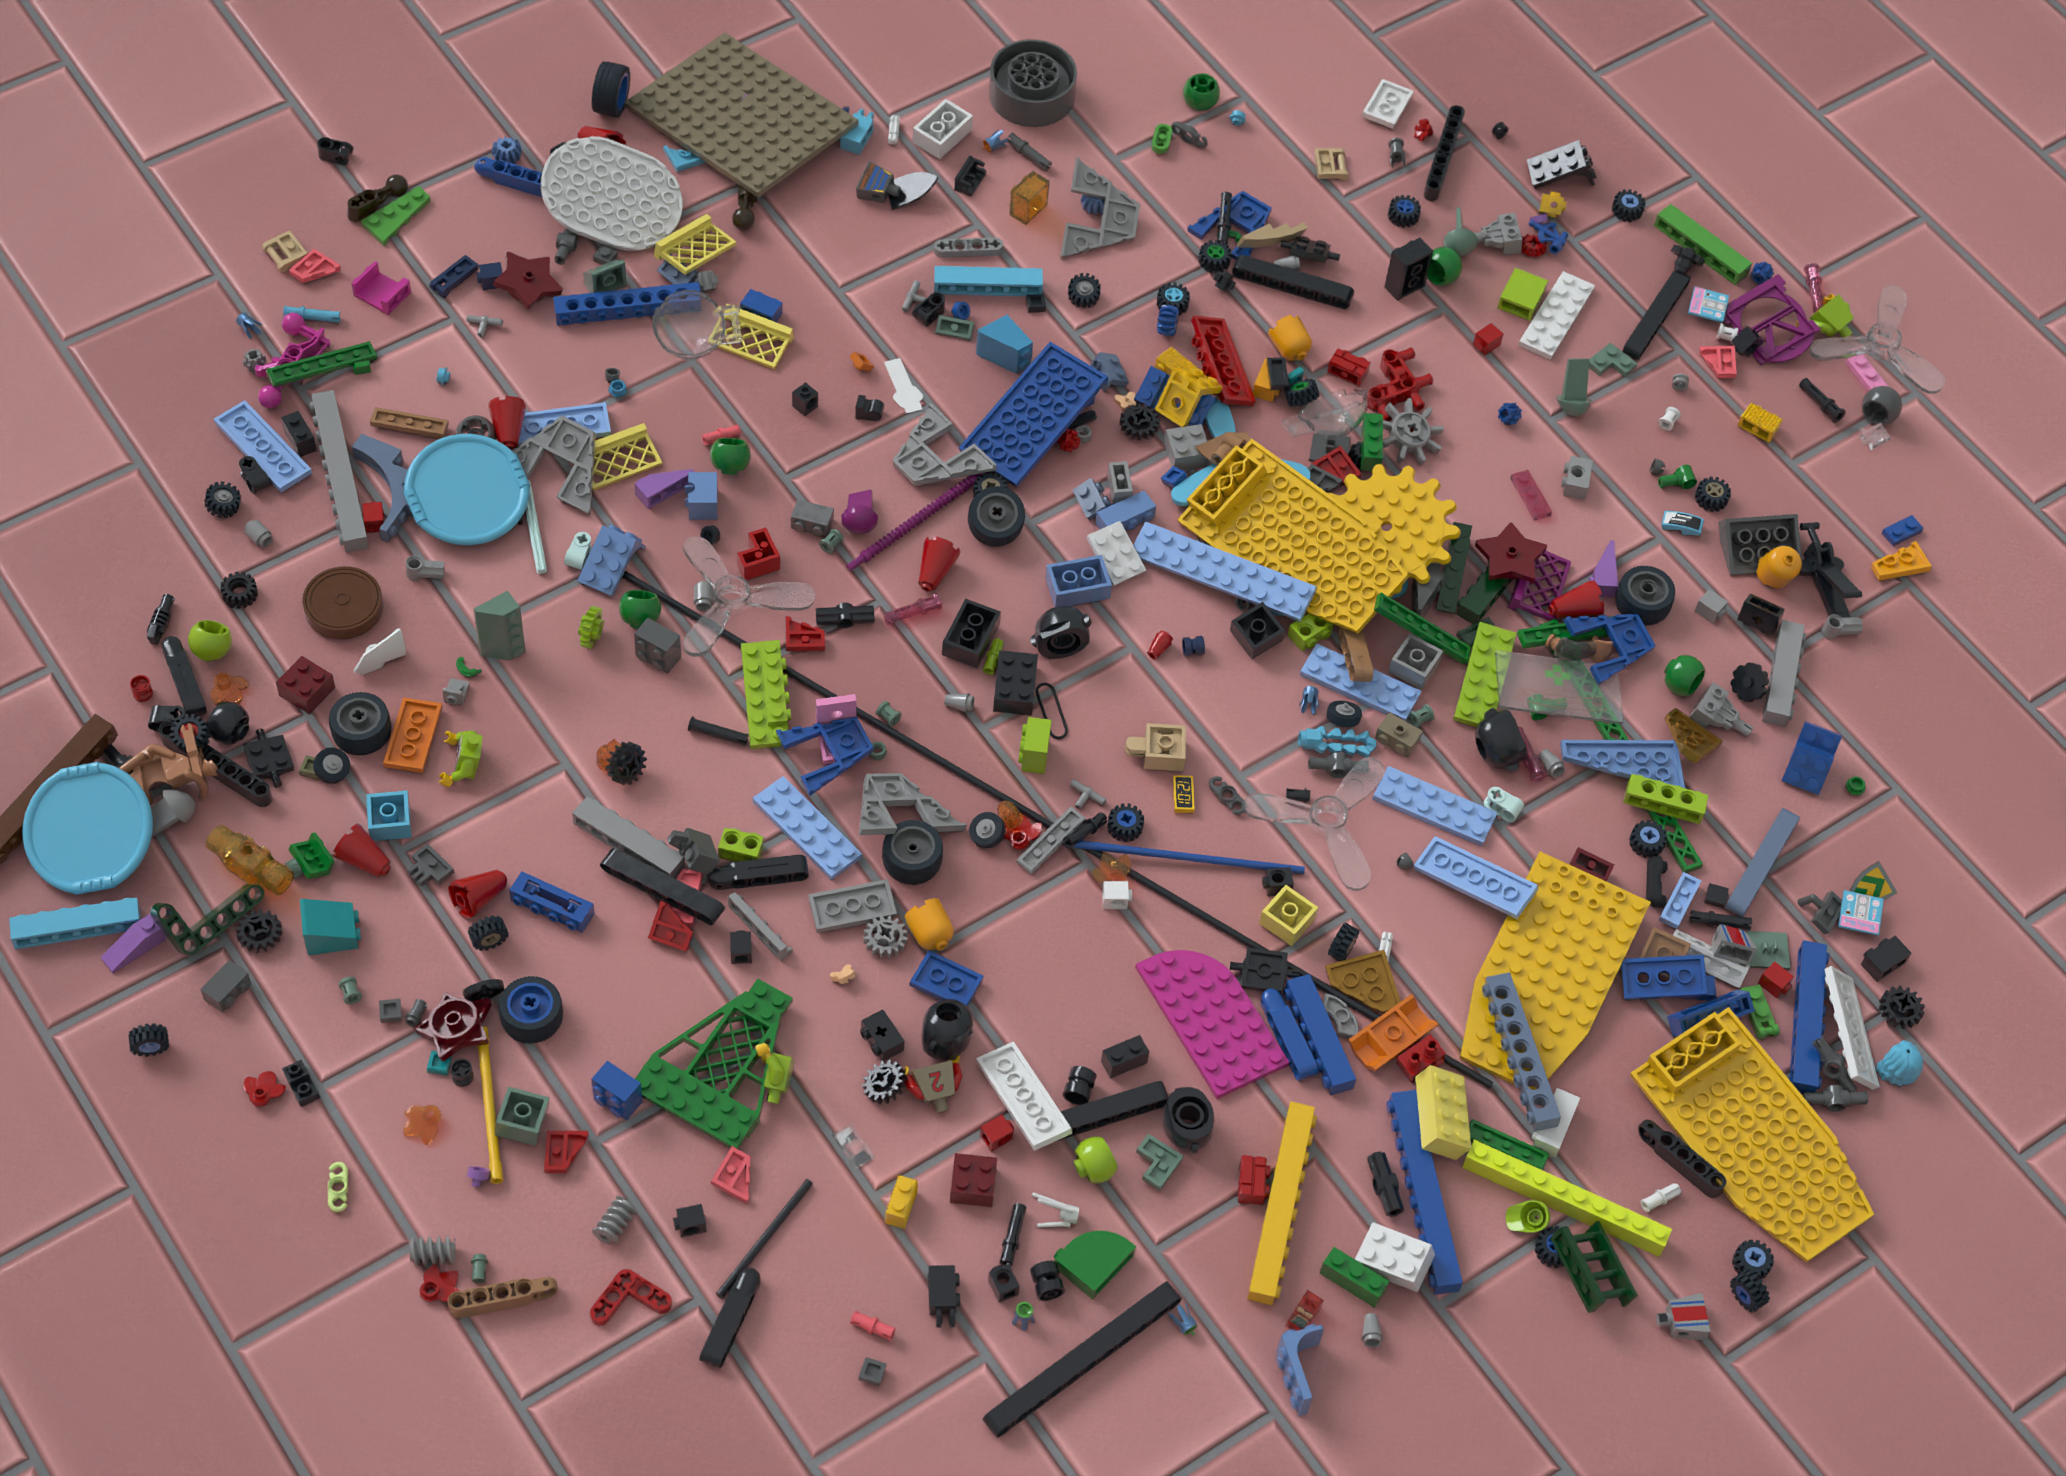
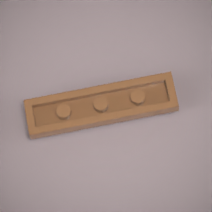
M375 407L370 424L372 427L444 438L449 421Z

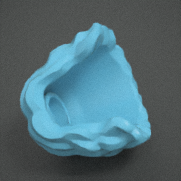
M1903 1040L1899 1044H1895L1885 1054L1883 1060L1877 1063L1875 1070L1879 1072L1882 1080L1901 1087L1903 1084L1909 1085L1916 1081L1923 1070L1924 1059L1916 1045Z

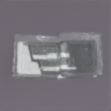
M852 1123L833 1133L832 1136L856 1169L875 1158L866 1142L861 1140Z

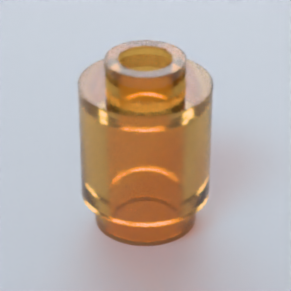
M1003 801L998 805L997 814L1003 820L1006 827L1013 829L1022 823L1023 815L1014 803Z

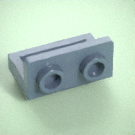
M1099 352L1090 365L1108 376L1109 380L1101 388L1102 391H1106L1110 385L1126 387L1129 383L1117 355Z
M1092 478L1073 489L1089 521L1096 517L1098 511L1112 505L1109 498L1104 496L1103 492L1105 490L1099 481L1096 483Z

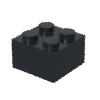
M1264 602L1233 619L1230 626V632L1251 659L1283 641L1285 629Z

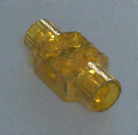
M219 825L212 830L206 840V848L219 857L226 869L248 884H257L262 888L265 887L275 895H281L289 888L294 879V872L274 859L271 852L262 845L260 847L248 835L244 836L239 832L235 833L226 826Z

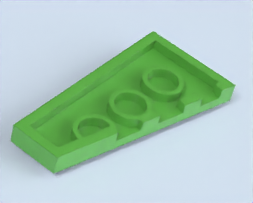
M418 186L361 220L362 226L385 246L388 243V239L398 233L400 227L408 224L410 218L413 215H417L431 201L430 196Z

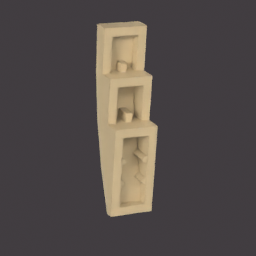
M1304 222L1293 228H1290L1285 223L1273 229L1269 223L1242 236L1236 245L1238 248L1273 246L1281 244L1282 240L1291 241L1296 239V237L1302 236L1308 227Z

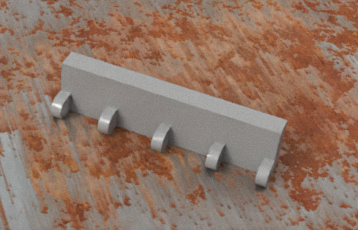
M735 892L728 896V907L780 961L793 952L791 947L787 948L781 941V936L779 934L776 935L768 927V923L765 920L762 921L755 914V909L749 907L743 901L742 895H737Z

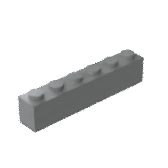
M1782 620L1779 625L1762 718L1763 722L1785 727L1787 721L1793 717L1794 709H1791V705H1794L1796 700V694L1793 692L1794 689H1797L1799 682L1796 674L1800 672L1801 663L1798 662L1804 652L1801 644H1804L1806 639V633H1803V624Z
M587 796L572 812L573 824L612 848L618 849L673 878H676L681 870L685 868V858L680 854V851L671 849L664 841L655 839L648 831L641 830L630 820L621 818L614 810L605 808L596 799L592 800Z

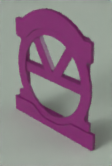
M1779 274L1728 303L1723 320L1727 325L1732 324L1733 329L1738 328V335L1743 330L1741 326L1742 311L1752 301L1760 298H1774L1789 305L1752 327L1757 333L1765 329L1767 345H1761L1753 354L1760 365L1766 362H1786L1799 357L1810 347L1815 333L1820 331L1819 326L1812 319L1809 321L1806 318L1805 312L1799 303L1784 293L1786 288L1783 285L1786 282ZM1795 312L1799 326L1795 327L1780 320ZM1772 325L1795 333L1796 336L1784 345L1774 346Z

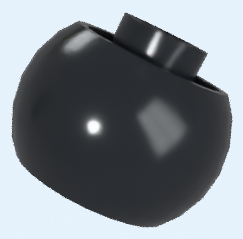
M230 701L219 703L209 715L206 723L210 729L211 738L225 745H231L238 740H242L249 731V715L240 704Z

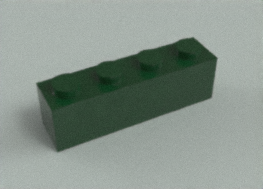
M1489 565L1485 573L1481 572L1477 578V583L1469 587L1466 597L1462 596L1457 603L1459 607L1457 615L1475 626L1513 581V579L1505 578L1489 580Z

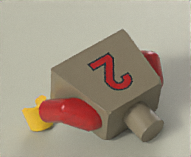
M957 1056L956 1060H947L946 1062L914 1069L910 1073L909 1068L905 1066V1075L908 1079L903 1082L907 1085L906 1088L918 1100H922L924 1103L934 1101L936 1113L949 1110L946 1098L955 1095L962 1079L959 1064L960 1056Z

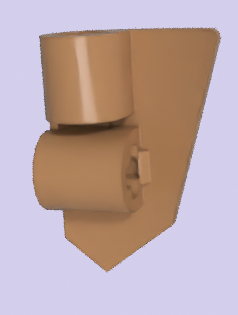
M1226 432L1197 445L1196 450L1207 460L1218 465L1236 445L1242 449L1250 441L1248 433Z

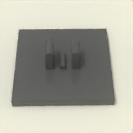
M1314 430L1309 461H1316L1339 446H1342L1348 455L1350 437Z

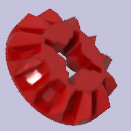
M1527 233L1525 237H1522L1521 251L1525 255L1539 257L1546 252L1548 246L1546 241L1541 243L1539 238L1535 236V233L1533 235Z

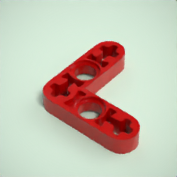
M623 1269L617 1273L592 1306L590 1318L597 1326L607 1324L628 1295L656 1313L665 1314L672 1308V1298L667 1292L632 1270ZM630 1277V1283L625 1282L621 1290L622 1278ZM641 1287H647L650 1289V1293L647 1296H641L638 1294V1290ZM610 1293H617L619 1299L615 1302H610L607 1300V1296ZM656 1299H658L659 1301H663L665 1299L666 1305L662 1304L661 1306H658V1301ZM605 1304L607 1307L604 1310V1317L600 1316L597 1318L596 1312L601 1313Z

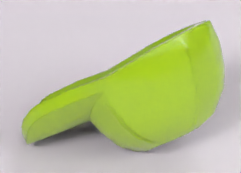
M1529 1200L1510 1206L1507 1209L1506 1224L1512 1231L1539 1232L1549 1225L1551 1215L1544 1203L1537 1200Z

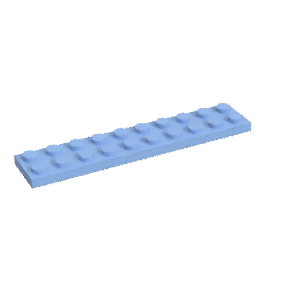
M1146 521L1133 545L1143 562L1255 605L1264 602L1269 610L1299 622L1302 621L1317 590V587Z

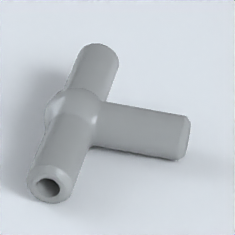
M914 281L910 291L906 294V300L902 306L904 312L909 310L913 301L921 303L926 299L916 294L920 286L919 281Z
M468 315L466 321L469 323L480 324L477 332L479 337H484L487 325H503V319L489 318L488 316Z
M1075 779L1071 781L1070 786L1082 793L1075 803L1076 808L1081 809L1088 798H1091L1100 805L1105 804L1106 798L1094 792L1091 787H1086Z

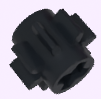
M1225 270L1222 273L1217 272L1213 278L1216 281L1214 286L1224 292L1228 289L1233 290L1236 282L1233 281L1235 276Z

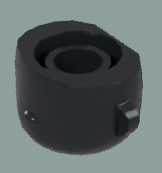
M1072 606L1051 608L1042 614L1037 621L1035 634L1032 635L1030 640L1031 644L1038 649L1040 654L1049 659L1072 656L1088 645L1090 641L1089 626L1092 623L1091 618Z
M1491 708L1484 713V718L1478 723L1475 730L1478 751L1484 761L1490 766L1504 768L1507 771H1515L1519 767L1518 763L1524 761L1528 755L1516 720L1511 712L1506 709L1497 711Z
M944 999L936 1002L927 1010L923 1018L921 1041L923 1050L928 1056L938 1060H951L965 1051L973 1033L974 1021L972 1011L967 1005L958 1000Z
M1193 1087L1176 1088L1170 1094L1165 1105L1163 1127L1171 1143L1181 1150L1191 1151V1154H1195L1198 1152V1149H1201L1210 1141L1214 1127V1111L1208 1098L1199 1089ZM1188 1119L1193 1121L1194 1124L1184 1123L1182 1120Z

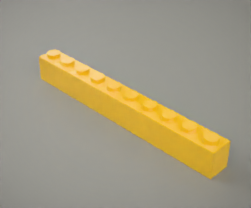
M1290 1101L1247 1300L1273 1305L1274 1299H1279L1281 1286L1278 1285V1280L1283 1279L1285 1266H1282L1283 1259L1287 1260L1290 1248L1286 1247L1287 1240L1291 1241L1294 1229L1290 1227L1291 1221L1295 1222L1298 1210L1294 1208L1295 1202L1299 1203L1302 1191L1298 1189L1299 1183L1303 1184L1306 1172L1302 1171L1303 1164L1307 1165L1309 1152H1306V1147L1311 1146L1313 1139L1310 1128H1315L1317 1116L1313 1115L1315 1109L1313 1106Z

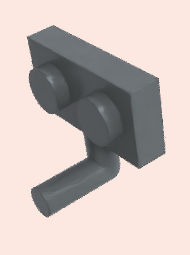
M1830 891L1826 894L1823 901L1815 894H1811L1798 899L1797 903L1801 907L1813 903L1818 908L1811 922L1825 935L1830 933L1840 916L1842 899L1833 891Z

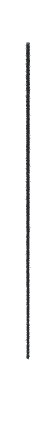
M627 571L624 572L622 578L644 591L655 593L661 601L737 646L741 647V643H748ZM787 665L786 669L783 670V673L826 698L838 696ZM856 707V716L1037 823H1041L1042 826L1049 828L1053 824V822ZM1083 849L1249 948L1269 950L1106 853ZM1287 961L1288 969L1300 970V976L1309 974ZM1311 975L1315 987L1339 998L1347 1006L1373 1021L1381 1016ZM1445 1055L1444 1063L1486 1088H1491L1494 1083L1493 1081L1449 1055Z

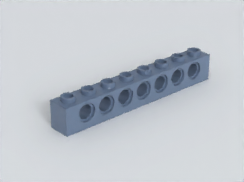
M1508 972L1486 977L1485 984L1482 986L1483 995L1485 998H1488L1490 1015H1494L1495 1030L1501 1035L1502 1050L1507 1052V1064L1509 1069L1513 1070L1515 1087L1520 1090V1102L1522 1106L1526 1107L1527 1122L1529 1125L1532 1124L1534 1132L1558 1127L1561 1115L1511 974ZM1503 1014H1509L1511 1017H1506ZM1510 1032H1515L1518 1035H1512ZM1516 1050H1521L1524 1053H1518ZM1522 1068H1528L1530 1071H1524ZM1529 1086L1535 1087L1536 1090L1530 1089ZM1535 1105H1541L1543 1108H1538Z

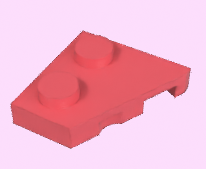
M1700 346V355L1718 379L1736 378L1735 346Z
M732 1146L710 1184L747 1204L749 1200L751 1156Z

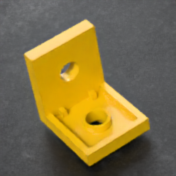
M1198 368L1172 371L1155 410L1180 427H1186L1201 396L1220 393L1223 386L1219 385L1216 379L1205 376L1204 372ZM1177 397L1181 400L1180 407H1177L1175 404Z

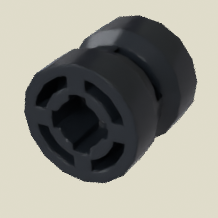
M467 1059L455 1060L450 1067L452 1080L455 1085L466 1087L473 1081L472 1065Z

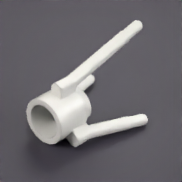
M1032 1193L1033 1197L1038 1198V1202L1060 1209L1059 1219H1063V1222L1038 1223V1228L1062 1226L1070 1228L1071 1223H1077L1079 1207L1067 1205L1043 1195Z

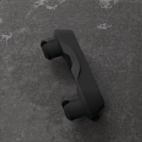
M1660 856L1651 857L1647 862L1646 900L1651 902L1650 905L1652 907L1659 906L1662 908L1667 903V897L1662 895L1661 874L1667 871L1668 863L1663 861Z

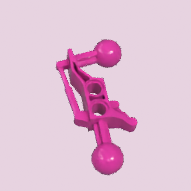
M288 313L285 315L281 325L284 332L291 336L301 334L310 340L300 344L289 343L281 358L273 357L272 362L269 364L257 365L255 367L256 376L268 377L266 374L268 368L320 355L326 347L331 345L330 340L325 338L324 328H321L319 331L305 325L303 317L298 313ZM271 384L260 389L258 394L260 404L269 409L277 407L282 400L280 391L284 385L273 387Z

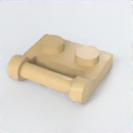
M1343 148L1314 149L1318 179H1339L1341 181L1349 179L1344 159L1345 150ZM1333 157L1338 159L1339 170H1335Z
M287 231L262 244V249L271 256L281 273L286 272L289 267L298 263L308 254L291 231ZM278 246L287 259L282 260L274 248Z

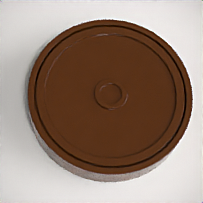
M334 567L319 573L308 583L302 598L305 617L309 625L319 634L334 639H348L366 633L378 622L383 611L382 593L378 582L368 572L355 567Z

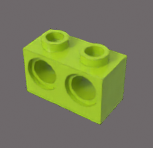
M1307 614L1301 622L1296 621L1290 625L1288 637L1301 651H1304L1307 648L1314 647L1320 640L1330 637L1333 623Z
M724 828L718 846V857L734 862L760 859L764 848V836H760L757 833L742 832L736 828Z

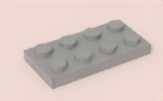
M888 879L808 894L817 933L872 923L873 918L879 921L881 915H883L884 919H887L889 915L891 919L897 918V911Z

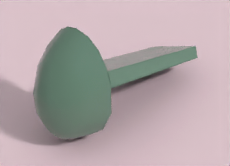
M1458 207L1456 208V229L1448 232L1444 237L1443 247L1453 249L1462 257L1471 253L1476 248L1478 238L1471 230L1464 229L1461 208Z
M1588 358L1568 359L1562 395L1556 396L1560 407L1574 417L1583 415L1592 402L1587 398L1590 363Z

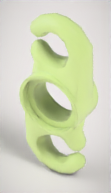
M335 1162L329 1167V1170L333 1171L336 1167H340L343 1171L338 1175H335L333 1172L329 1174L328 1206L334 1212H341L347 1207V1204L343 1203L340 1207H336L334 1202L338 1199H341L343 1202L347 1201L346 1194L349 1190L348 1168L342 1162ZM340 1182L344 1184V1188L341 1191L332 1190V1186L335 1183Z

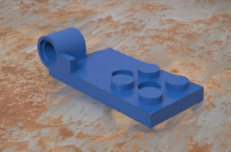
M1704 955L1624 959L1621 964L1624 1000L1685 997L1686 999L1708 1001L1717 997L1715 977L1705 974ZM1666 973L1670 979L1667 982H1661L1658 979V975ZM1640 974H1646L1649 977V981L1647 983H1640L1637 977Z

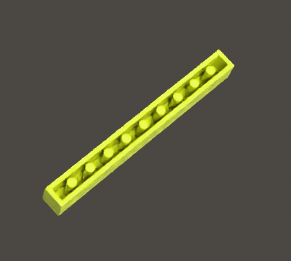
M1476 1140L1473 1141L1471 1150H1469L1462 1167L1532 1200L1541 1201L1546 1206L1587 1225L1592 1226L1596 1221H1600L1605 1233L1660 1257L1672 1231L1671 1228Z

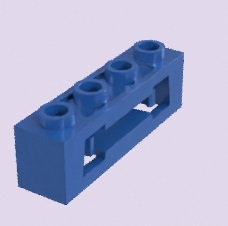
M521 871L509 889L510 899L517 906L527 907L533 913L542 914L555 923L560 922L573 931L577 930L583 933L595 914L593 903Z
M1735 990L1667 1016L1672 1036L1678 1037L1712 1013L1716 1012L1719 1014L1728 1007L1737 1017L1754 1012L1750 992Z

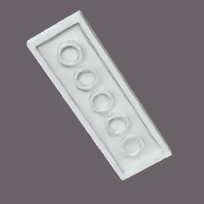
M1563 271L1520 339L1518 346L1551 360L1594 291L1595 285Z
M1830 966L1824 969L1826 974L1825 982L1829 987L1831 994L1829 998L1834 1006V1018L1838 1023V1035L1844 1047L1843 1055L1847 1060L1848 1075L1851 1079L1874 1090L1880 1086L1853 978Z
M1014 1042L976 1058L978 1066L1034 1151L1072 1134V1128Z

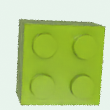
M1028 717L1027 724H1023L1018 763H1022L1021 771L1045 774L1052 720Z

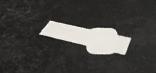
M898 358L884 362L897 391L893 395V399L900 407L905 409L906 414L922 410L923 408L919 401L923 399V394L917 387L911 384L901 359Z

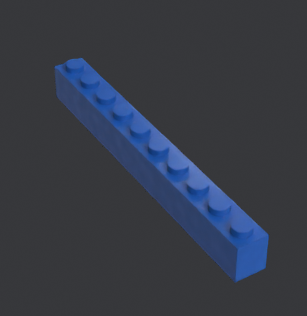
M1416 1090L1393 1092L1390 1095L1389 1101L1386 1102L1387 1112L1391 1113L1392 1132H1395L1397 1137L1395 1140L1396 1150L1400 1151L1401 1154L1400 1167L1401 1170H1405L1406 1174L1404 1178L1405 1187L1407 1190L1409 1189L1411 1195L1409 1196L1410 1208L1414 1209L1415 1212L1414 1225L1415 1228L1419 1229L1420 1235L1418 1240L1431 1244L1435 1253L1428 1269V1284L1430 1288H1433L1434 1295L1459 1292L1463 1281L1432 1154L1429 1151L1423 1150L1421 1145Z

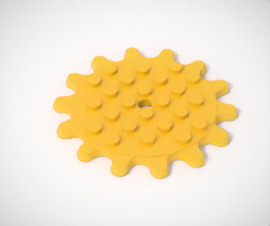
M1377 464L1372 469V477L1364 481L1358 479L1354 474L1347 475L1344 479L1347 492L1343 495L1328 494L1367 523L1380 542L1384 544L1389 553L1405 570L1408 577L1414 578L1420 584L1428 583L1430 581V574L1427 571L1428 565L1433 562L1442 565L1448 564L1451 561V555L1443 549V543L1449 539H1457L1461 534L1457 526L1447 524L1445 521L1449 514L1456 511L1457 504L1453 500L1440 501L1436 499L1435 495L1441 487L1437 479L1432 478L1421 484L1415 482V470L1411 466H1405L1397 476H1389L1386 473L1385 467ZM1391 524L1392 528L1389 531L1382 530V526ZM1402 586L1395 592V594L1401 592Z

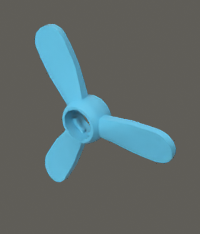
M1217 400L1205 418L1208 430L1213 438L1226 432H1236L1230 408L1227 404H1222L1220 400ZM1281 459L1310 480V471L1306 466ZM1211 464L1176 485L1171 492L1173 503L1179 506H1189L1186 499L1217 465Z

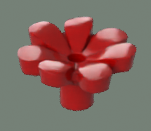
M1426 118L1419 121L1420 126L1415 125V131L1417 132L1414 134V138H1419V141H1424L1425 137L1432 136L1434 133L1432 125L1429 124V120Z

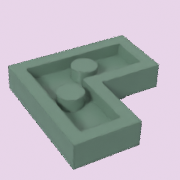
M1610 342L1590 358L1589 368L1600 376L1612 367L1622 376L1626 377L1636 369L1638 363Z
M1149 1133L1136 1150L1137 1154L1152 1163L1143 1175L1142 1180L1159 1191L1184 1157Z

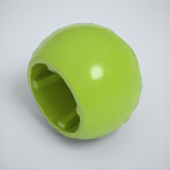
M211 620L199 621L194 624L189 632V648L201 660L214 661L226 656L231 648V632L222 623Z
M1102 1137L1087 1138L1077 1146L1075 1150L1077 1159L1073 1163L1081 1178L1087 1177L1091 1183L1096 1184L1108 1181L1114 1176L1118 1166L1110 1148Z

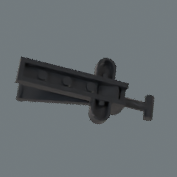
M1819 522L1800 523V530L1808 531L1812 543L1803 553L1805 559H1801L1802 568L1798 575L1813 576L1829 616L1835 614L1841 618H1850L1844 599L1862 597V592L1841 572L1844 562L1840 558L1834 557L1832 544L1824 542L1821 545L1815 531L1820 528Z

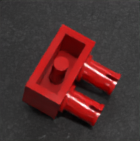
M1430 1034L1398 1056L1396 1064L1412 1083L1416 1080L1415 1076L1428 1066L1432 1065L1439 1068L1443 1065L1446 1053L1439 1045V1042Z

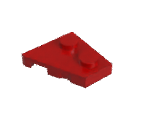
M785 616L786 651H825V630L811 627L805 622L800 624L792 621V617Z
M660 901L648 939L688 952L694 931L666 902Z
M547 1130L544 1172L567 1173L589 1138L588 1131Z

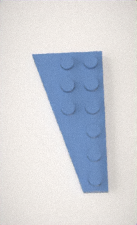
M1561 740L1562 761L1627 779L1630 778L1631 774L1642 775L1645 778L1660 780L1667 784L1685 788L1679 750L1675 740Z

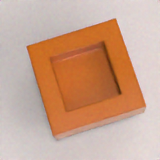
M853 352L850 355V359L854 362L853 365L856 369L869 372L873 369L874 365L864 354Z

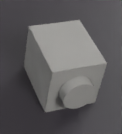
M1709 589L1698 601L1695 612L1714 624L1718 618L1721 620L1727 612L1725 608L1728 601Z

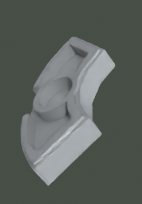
M1325 993L1323 1005L1329 1018L1337 1028V1036L1350 1039L1359 1032L1355 1015L1352 1014L1347 1004L1342 1000Z

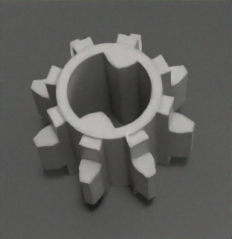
M704 271L697 274L695 282H699L701 292L716 289L718 278L713 271Z
M259 349L246 351L243 354L244 360H242L244 367H247L248 371L252 373L255 372L257 365L263 366L267 361L265 354L262 355Z

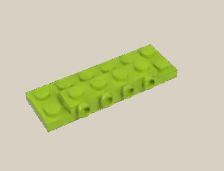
M780 640L741 643L750 748L759 749L782 746L776 735V730H789L788 721L792 719L791 709H786V704L790 703L789 691L785 692L784 688L788 686L787 675H783V670L786 669V659L781 658Z

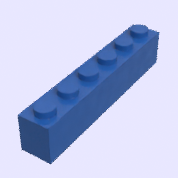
M1307 974L1287 980L1283 990L1286 1001L1290 1002L1291 1012L1299 1022L1298 1026L1306 1038V1043L1317 1063L1318 1071L1322 1075L1324 1088L1328 1089L1330 1096L1354 1089L1356 1077L1311 975Z

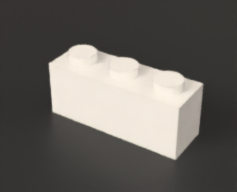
M1559 1088L1556 1089L1553 1095L1561 1115L1559 1126L1535 1131L1531 1138L1535 1140L1534 1147L1550 1153L1549 1156L1554 1158L1557 1156L1580 1100V1097Z

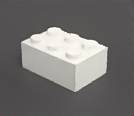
M945 99L913 128L912 143L941 159L972 131L973 115Z
M1372 1222L1355 1260L1390 1282L1418 1292L1435 1253L1432 1245Z

